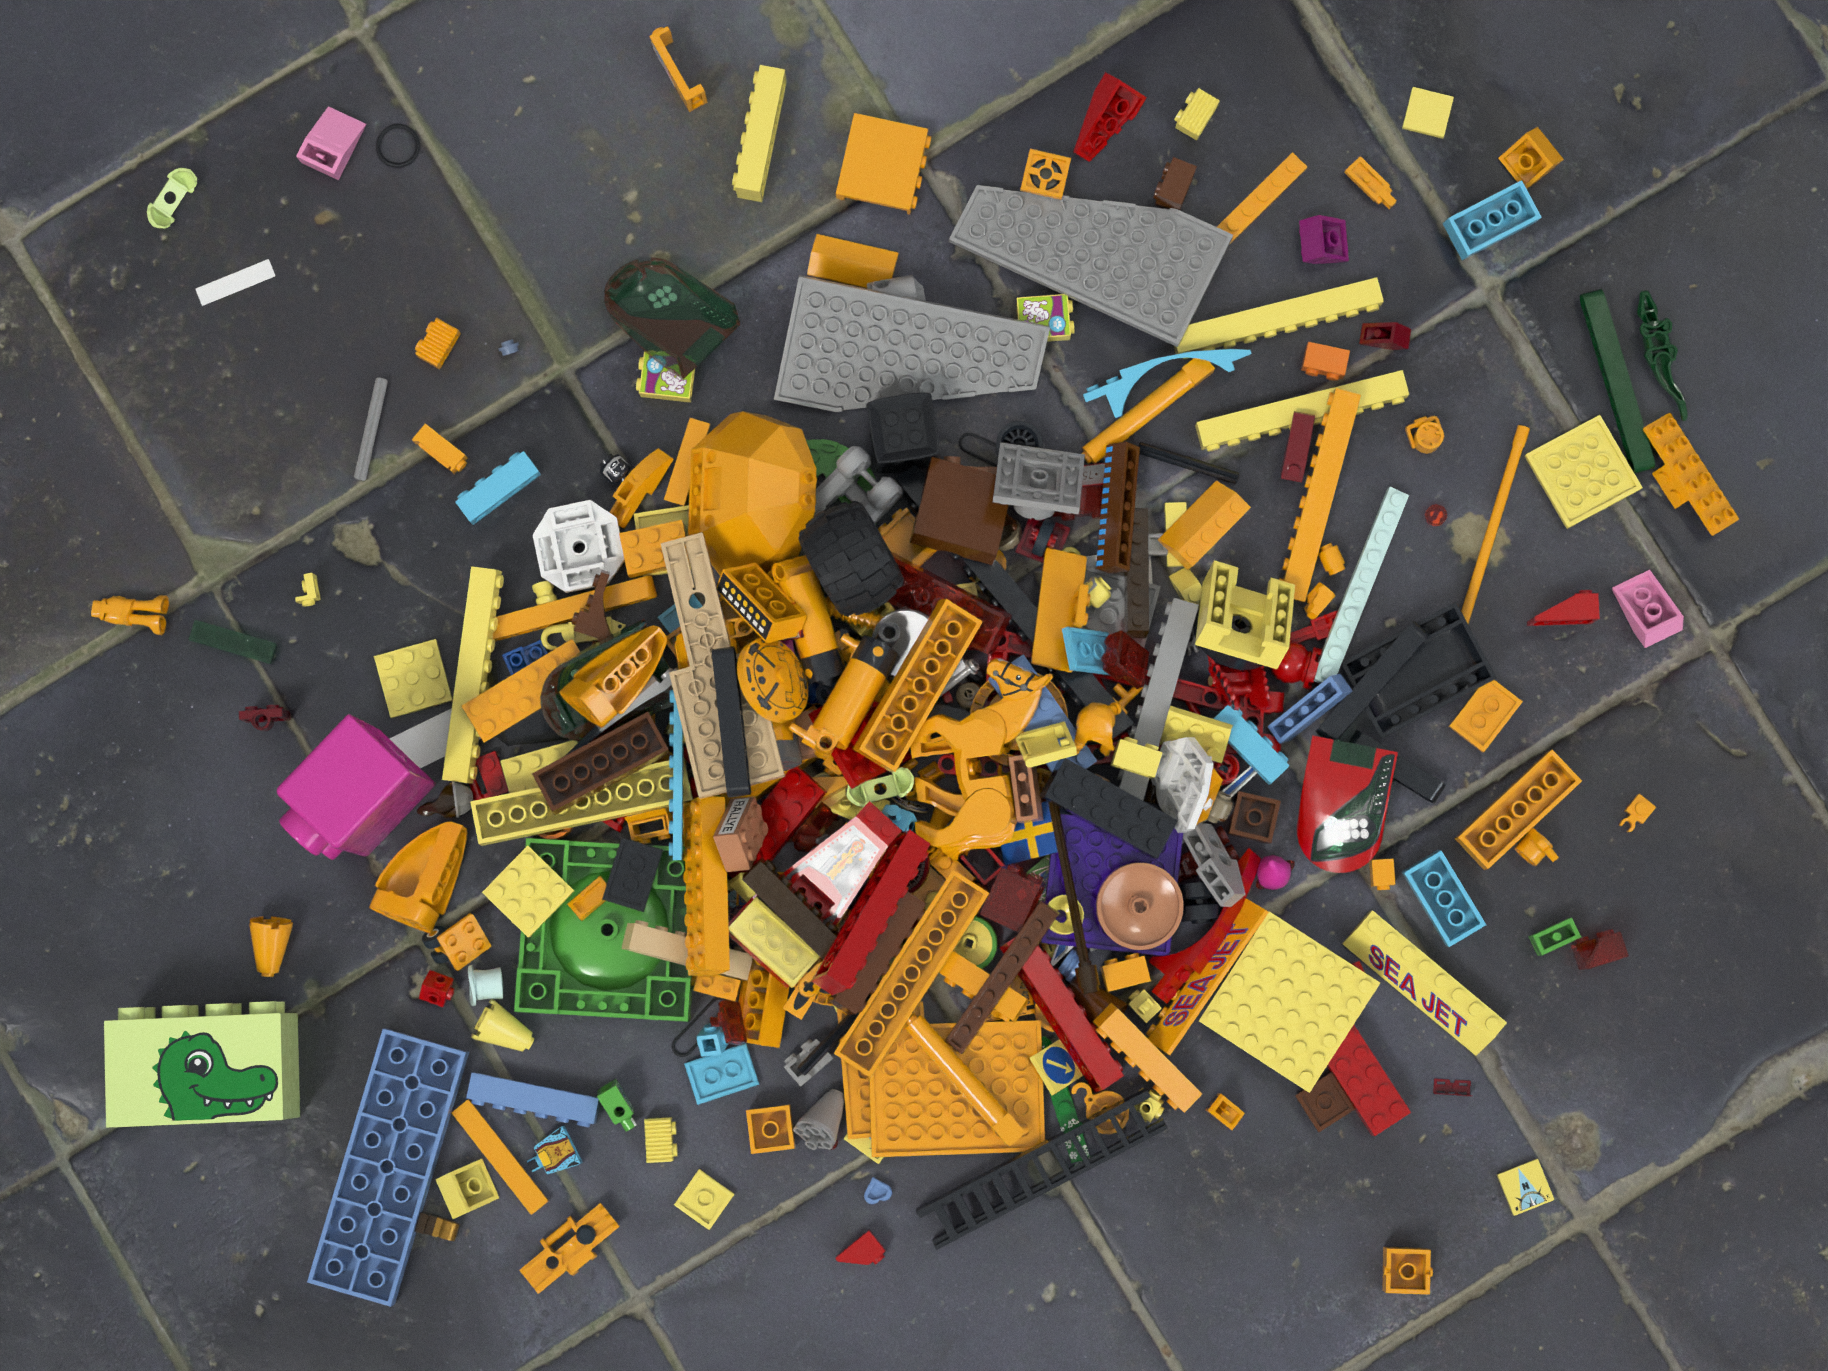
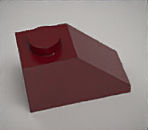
M1397 322L1362 323L1359 344L1389 350L1408 349L1411 328Z

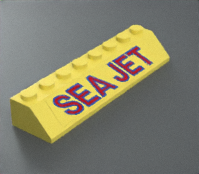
M1373 910L1365 915L1342 943V945L1475 1056L1497 1036L1507 1023Z

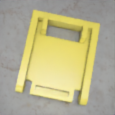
M1065 721L1023 732L1015 739L1027 767H1034L1077 755L1076 746ZM1065 737V739L1060 740V745H1059V742H1058L1057 739Z

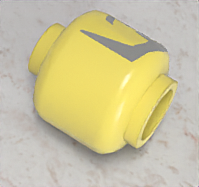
M1091 577L1084 584L1089 585L1088 594L1091 595L1088 608L1091 605L1094 608H1099L1111 597L1110 590L1112 588L1101 577Z

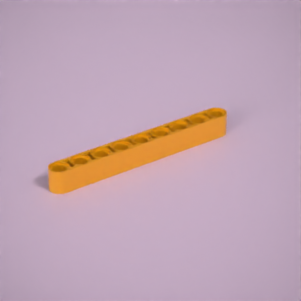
M645 576L605 587L603 593L605 612L656 598L657 592L653 577ZM595 590L497 616L498 626L493 633V639L496 642L544 629L551 625L570 622L573 619L574 613H579L580 608L589 610L590 607H586L589 594L594 595Z

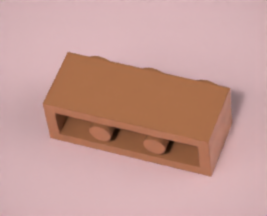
M1022 755L1009 757L1017 822L1029 823L1044 820L1037 766L1027 767Z

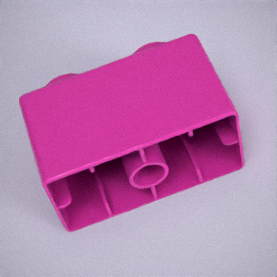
M348 714L278 786V796L291 807L280 818L279 823L301 846L315 856L322 853L329 859L334 860L342 851L360 856H368L436 786V783L381 730Z

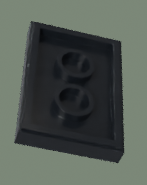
M621 837L602 900L644 912L663 850Z

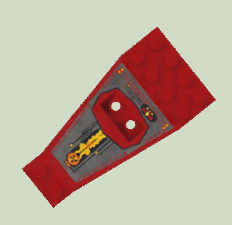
M869 801L852 820L787 869L781 876L784 874L792 882L791 886L796 891L802 889L808 898L807 902L812 907L815 903L819 904L820 910L823 913L822 917L827 922L830 920L837 925L889 844L902 830ZM755 894L744 905V907L733 917V919L728 923V925L730 926L737 919V917L745 910V908L754 900L755 897H758L766 906L768 905L757 894ZM729 932V936L786 989L789 987L787 983Z

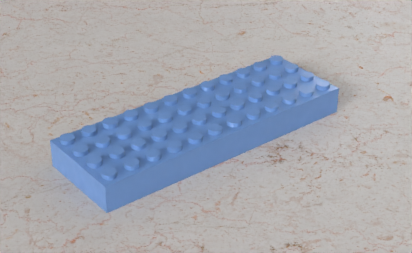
M388 1028L382 1029L307 1283L391 1307L395 1305L416 1235V1225L420 1212L423 1211L467 1063L468 1051Z

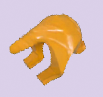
M1092 702L1079 712L1074 739L1077 754L1083 749L1087 741H1095L1102 744L1099 750L1105 756H1109L1110 751L1115 750L1112 742V728L1115 725V715L1121 713V705L1118 702H1113L1110 705Z

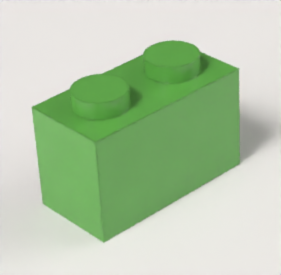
M1566 918L1528 937L1537 956H1541L1581 938V935L1573 919Z

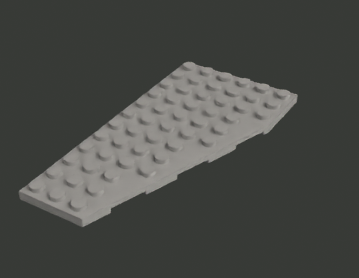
M977 185L949 238V242L1178 347L1233 238V234L1175 208L1137 206L1133 203L1070 198L1065 195L1062 196V200L1028 192Z
M799 275L774 400L833 412H842V410L866 408L868 402L876 399L909 393H931L932 400H946L989 393L1033 390L1037 387L1050 326Z

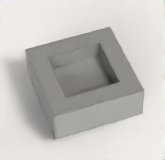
M1164 533L1148 534V556L1168 555V550L1158 541Z

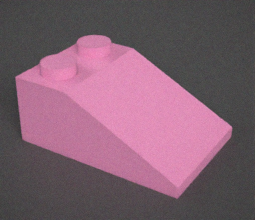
M1650 570L1612 587V591L1634 634L1644 648L1683 630L1684 616Z

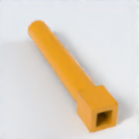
M1193 358L1174 376L1084 445L1081 454H1085L1084 459L1086 462L1096 464L1105 457L1106 445L1124 442L1191 388L1196 387L1210 376L1215 370L1214 366L1209 361Z
M913 1014L906 1023V1031L979 1112L1004 1143L1010 1147L1026 1132L1001 1106L921 1014L919 1016Z

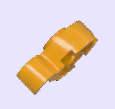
M1084 1082L1076 1083L1071 1089L1072 1094H1076L1079 1088L1086 1089L1087 1094L1084 1097V1101L1086 1103L1087 1118L1101 1111L1104 1107L1108 1108V1106L1110 1107L1124 1099L1114 1091H1101L1092 1094L1090 1086ZM1129 1109L1115 1116L1121 1128L1125 1127L1129 1119ZM1110 1119L1096 1126L1101 1134L1117 1133Z

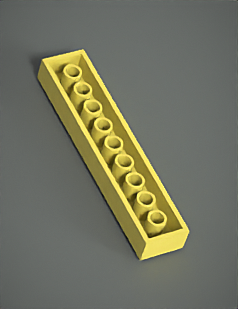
M683 757L684 804L693 800L686 762ZM669 761L650 764L556 815L551 811L539 787L470 801L478 844L484 846L669 807V799H673V790H669V777H673V768H669Z

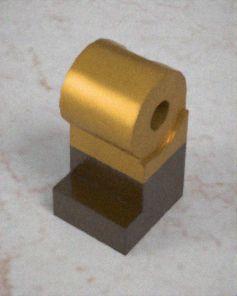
M423 1211L420 1212L415 1232L455 1241L460 1224Z

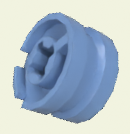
M1073 948L1058 968L1069 983L1076 975L1075 968H1078V963H1080L1077 951Z

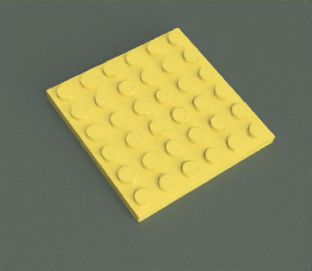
M1269 911L1199 1022L1310 1093L1378 988L1380 982Z

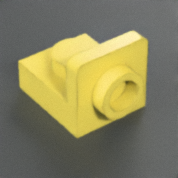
M307 573L304 574L305 580L302 581L303 591L307 595L295 597L296 602L304 607L315 605V601L321 600L317 575Z

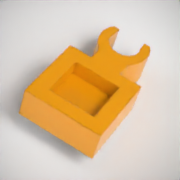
M1637 794L1624 810L1629 816L1622 819L1619 826H1622L1627 821L1630 823V828L1626 832L1633 831L1636 821L1643 824L1656 807L1641 794Z

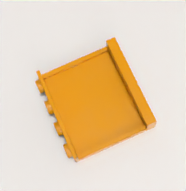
M854 113L836 190V199L845 201V198L878 204L905 210L910 215L911 209H915L918 197L914 196L916 188L920 189L922 176H919L920 169H924L927 156H924L925 148L929 149L931 143L928 129Z

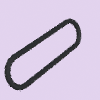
M971 432L965 433L960 437L959 446L961 450L997 467V464L965 449L962 445V441L966 436H973L996 447L995 443Z
M715 997L672 1042V1051L675 1055L686 1057L698 1046L696 1042L684 1054H680L675 1050V1043L715 1001L723 1000L727 1004V1011L719 1018L716 1025L728 1015L730 1003L727 999Z

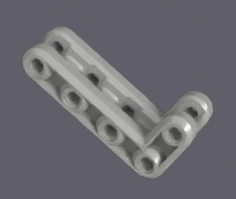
M852 446L837 460V468L816 488L814 516L829 508L839 497L845 495L851 502L855 500L862 503L876 524L902 497V487L891 477L883 476L880 482H877L867 472V469L873 465L872 457L863 448ZM861 475L873 486L872 490L867 493L857 484ZM802 549L800 550L799 556L805 555Z

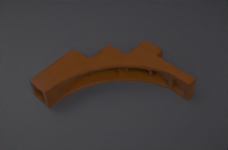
M601 570L600 575H595L592 586L596 587L594 595L589 594L586 607H590L589 610L580 608L579 613H574L571 624L575 625L574 631L598 638L597 641L593 640L592 645L612 635L604 610L603 593L610 572ZM615 640L609 642L610 645H614ZM604 644L602 649H608L606 648L607 644ZM598 647L594 650L595 654L592 655L593 658H595V655L597 656L600 654L598 653L599 650H597ZM655 675L660 681H663L660 676Z

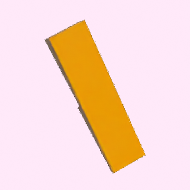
M693 418L689 419L664 500L683 506L687 504L690 492L691 449L708 435L710 423Z

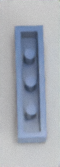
M1341 674L1332 675L1267 727L1279 744L1289 742L1349 695L1352 689Z

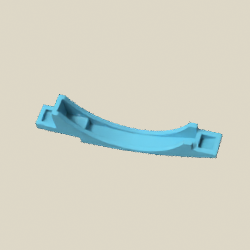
M1247 349L1204 350L1155 358L1119 370L1122 379L1119 380L1118 376L1106 380L1107 385L1099 388V385L1096 384L1086 388L1088 393L1083 394L1085 401L1088 402L1106 395L1113 414L1117 418L1123 415L1125 402L1135 383L1148 370L1162 362L1176 358H1198L1212 362L1231 372L1235 370L1233 361L1248 356L1252 352Z

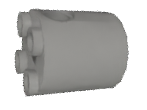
M913 275L866 283L867 289L926 301L924 288Z

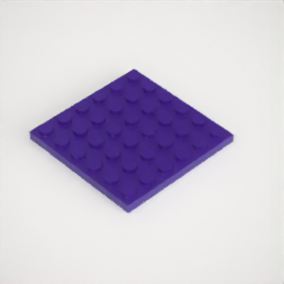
M1060 814L1076 896L1084 911L1082 927L1086 947L1160 956L1170 955L1172 936L1163 944L1147 950L1129 949L1110 939L1098 921L1096 899L1100 886L1106 877L1117 868L1130 863L1142 862L1158 866L1168 872L1178 884L1183 833H1178L1174 828L1158 859H1155L1075 815ZM1058 853L1050 854L1045 902L1047 904L1056 896L1066 895ZM1058 910L1060 914L1056 920L1064 923L1066 914L1064 911ZM1049 929L1041 940V943L1076 947L1074 932L1062 935Z

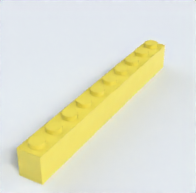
M1376 277L1190 324L1179 346H1174L1175 353L1215 350V348L1221 346L1224 349L1236 346L1237 342L1251 343L1260 336L1271 338L1277 335L1276 332L1285 330V333L1296 331L1297 327L1305 325L1306 328L1318 325L1320 321L1326 320V323L1338 320L1340 316L1346 315L1349 318L1357 316L1360 311L1367 310L1368 313L1377 311L1384 302L1378 279Z
M1403 370L1199 421L1195 427L1201 450L1215 451L1220 449V445L1224 444L1235 446L1240 444V440H1258L1261 438V435L1269 433V436L1282 433L1281 430L1290 429L1294 411L1315 415L1314 425L1321 424L1324 413L1328 414L1330 405H1327L1329 393H1334L1336 388L1361 395L1356 415L1363 413V409L1370 407L1372 410L1381 409L1384 407V404L1392 402V405L1401 404L1409 396Z
M471 567L442 780L473 783V780L477 777V767H475L476 758L480 755V746L478 745L480 736L461 706L489 689L487 677L492 669L490 655L495 647L493 633L498 626L496 612L501 604L499 590L504 582L502 571Z

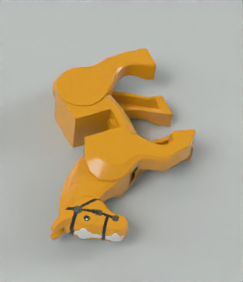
M996 658L988 663L986 672L999 685L1003 699L988 707L976 710L962 721L943 714L930 717L925 720L911 744L912 759L954 752L955 770L962 794L947 791L924 777H915L917 799L919 802L931 804L945 813L955 816L952 823L946 828H938L922 820L914 823L916 834L929 842L930 846L941 847L942 851L951 860L957 861L960 853L965 850L999 847L1013 837L1017 818L1011 774L980 777L982 766L977 757L1010 752L1012 741L1023 732L1033 718L1040 701L1042 689L1053 678L1051 673L1039 677L1030 670L1003 659ZM935 732L941 735L940 737L931 739V734Z

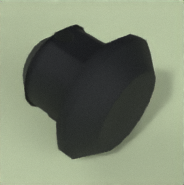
M980 668L977 670L978 673L976 675L972 673L967 675L969 682H974L979 686L983 685L986 681V673Z

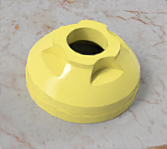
M1056 896L1049 901L1048 905L1057 911H1064L1066 920L1064 923L1055 920L1050 929L1057 934L1073 933L1067 896ZM1077 900L1081 922L1083 923L1084 911L1081 904Z

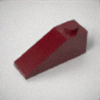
M1294 411L1280 471L1281 479L1302 483L1315 415Z

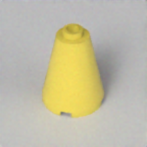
M491 999L489 1003L492 1006L490 1009L485 1007L474 1028L478 1032L476 1035L472 1033L471 1038L522 1052L525 1048L529 1050L534 1041L532 1037L533 1032L500 1004Z

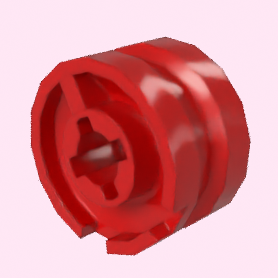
M1225 752L1222 763L1212 760L1214 769L1223 780L1221 785H1228L1237 778L1240 769L1239 762L1232 754L1230 755ZM1222 765L1227 766V773L1220 770Z

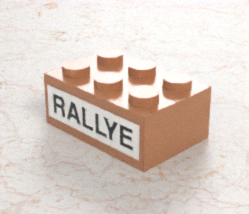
M755 796L730 799L713 835L726 872L750 870L768 833L767 823L763 821L761 807L757 804Z

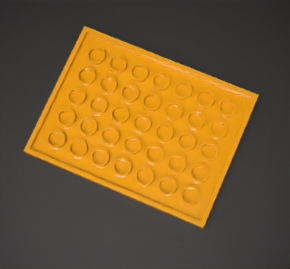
M1041 1020L1009 1021L1008 1023L1006 1021L985 1022L963 1054L950 1046L1001 1106L1026 1132L1010 1147L1004 1143L904 1027L872 1078L869 1077L872 1157L1024 1152L1045 1141L1043 1080L1030 1060V1057L1042 1050ZM957 1023L930 1025L945 1041Z

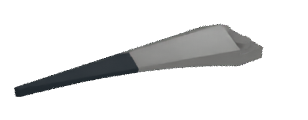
M678 667L674 670L669 668L661 676L662 682L652 674L646 686L623 714L617 713L603 728L596 725L566 755L585 746L630 711L668 689L672 685L669 672L678 670Z

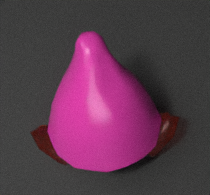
M1276 855L1263 857L1256 873L1258 877L1256 887L1258 889L1271 890L1283 888L1290 880L1291 871L1295 866L1294 861L1284 860Z

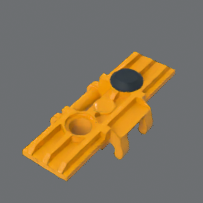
M602 1203L598 1204L578 1222L572 1216H569L567 1218L568 1221L546 1239L542 1238L540 1240L545 1249L519 1270L538 1294L565 1271H568L572 1276L577 1274L579 1268L589 1260L597 1257V1254L592 1249L620 1227ZM572 1228L576 1235L555 1251L551 1245ZM550 1256H555L559 1261L558 1266L554 1269L547 1266L546 1261Z

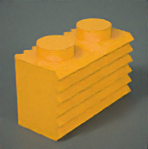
M436 318L434 322L431 321L427 326V334L424 340L420 339L415 347V354L418 358L440 370L461 333L458 329Z

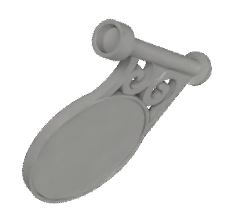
M912 609L895 610L884 616L875 627L872 635L874 639L880 626L885 622H894L900 628L899 639L892 647L899 654L900 659L891 675L895 676L928 621L929 617L924 613ZM891 630L883 631L884 637L888 639L894 637V633ZM961 658L939 698L970 673L973 675L978 673L977 670L980 668L974 659H967L965 661Z

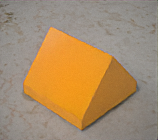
M936 761L917 772L920 777H924L934 783L945 778L944 773L938 768Z

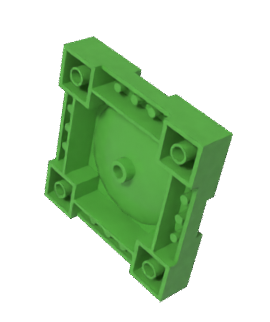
M526 838L525 848L528 845L575 891L530 938L521 931L514 1012L690 1022L693 976H688L686 966L621 949L627 923H635L636 920L647 922L648 927L655 928L656 925L666 927L669 933L675 934V931L687 933V926L684 922L687 913L686 904L684 903L686 883L683 879L685 861L673 860V856H669V846H652L662 849L663 853L645 911L641 912L605 901L581 921L568 906V903L599 876L606 883L608 882L619 844ZM607 924H611L614 928L610 936H606L603 933V927Z

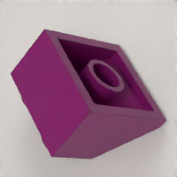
M1317 215L1299 220L1303 262L1325 264L1349 261L1346 222L1344 219Z

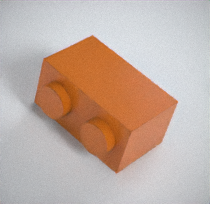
M1308 342L1301 370L1306 371L1305 374L1309 376H1318L1320 374L1333 381L1343 379L1350 350Z

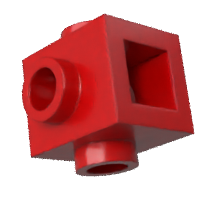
M429 970L422 983L419 999L444 1007L446 1001H451L454 995L455 988H452L454 979Z

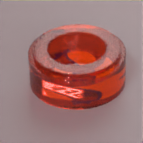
M1438 504L1430 506L1425 512V520L1431 526H1440L1447 519L1446 509Z

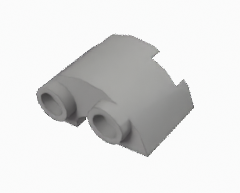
M809 1039L801 1046L803 1049L801 1053L797 1056L793 1053L784 1061L786 1063L784 1068L800 1087L833 1059L828 1052L807 1075L804 1076L797 1070V1067L820 1044L817 1039L814 1041Z

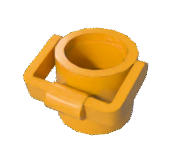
M1437 416L1421 417L1405 427L1411 448H1416L1421 453H1432L1443 442L1444 432ZM1418 428L1414 437H1412L1410 429Z
M1534 828L1530 829L1515 847L1516 852L1533 866H1537L1545 856L1550 858L1552 862L1559 858L1552 849L1553 845Z

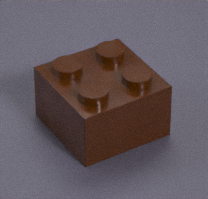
M1173 157L1171 163L1167 162L1161 177L1164 181L1158 182L1153 197L1156 199L1155 206L1162 209L1175 208L1181 210L1197 166Z
M1238 791L1227 835L1265 844L1272 843L1281 801Z

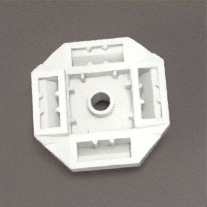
M591 500L549 508L533 534L541 577L568 593L594 587L592 584L595 575H600L601 570L610 572L607 584H609L625 562L617 517ZM578 543L585 544V550L582 553L574 551Z
M1195 737L1163 742L1160 750L1163 753L1155 778L1151 779L1152 784L1156 788V797L1160 808L1164 813L1178 820L1174 827L1178 833H1187L1195 829L1197 824L1208 818L1223 781L1213 767L1212 757L1206 754Z

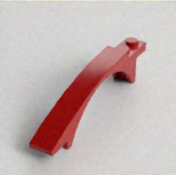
M1250 848L1247 849L1237 862L1246 895L1232 907H1223L1213 927L1198 942L1178 953L1167 956H1153L1149 960L1153 966L1164 974L1163 978L1151 992L1166 1004L1176 995V992L1189 979L1193 971L1200 975L1222 944L1240 913L1261 861V858Z

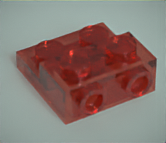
M1122 630L1108 635L1104 641V644L1107 646L1106 652L1101 658V661L1104 663L1103 670L1116 681L1124 678L1136 689L1144 687L1149 652Z

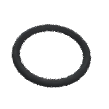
M394 124L381 131L376 141V151L379 158L388 166L404 167L411 164L418 156L420 140L417 133L409 126ZM396 128L410 132L416 142L414 154L409 160L402 163L388 161L380 149L383 136L388 131Z

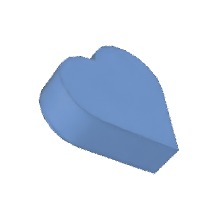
M873 1177L865 1191L864 1198L869 1204H876L879 1200L886 1201L891 1197L892 1189L888 1184Z

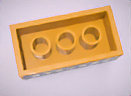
M757 563L722 570L716 586L718 593L762 640L770 643L796 637L798 632L800 635L807 615L775 584Z

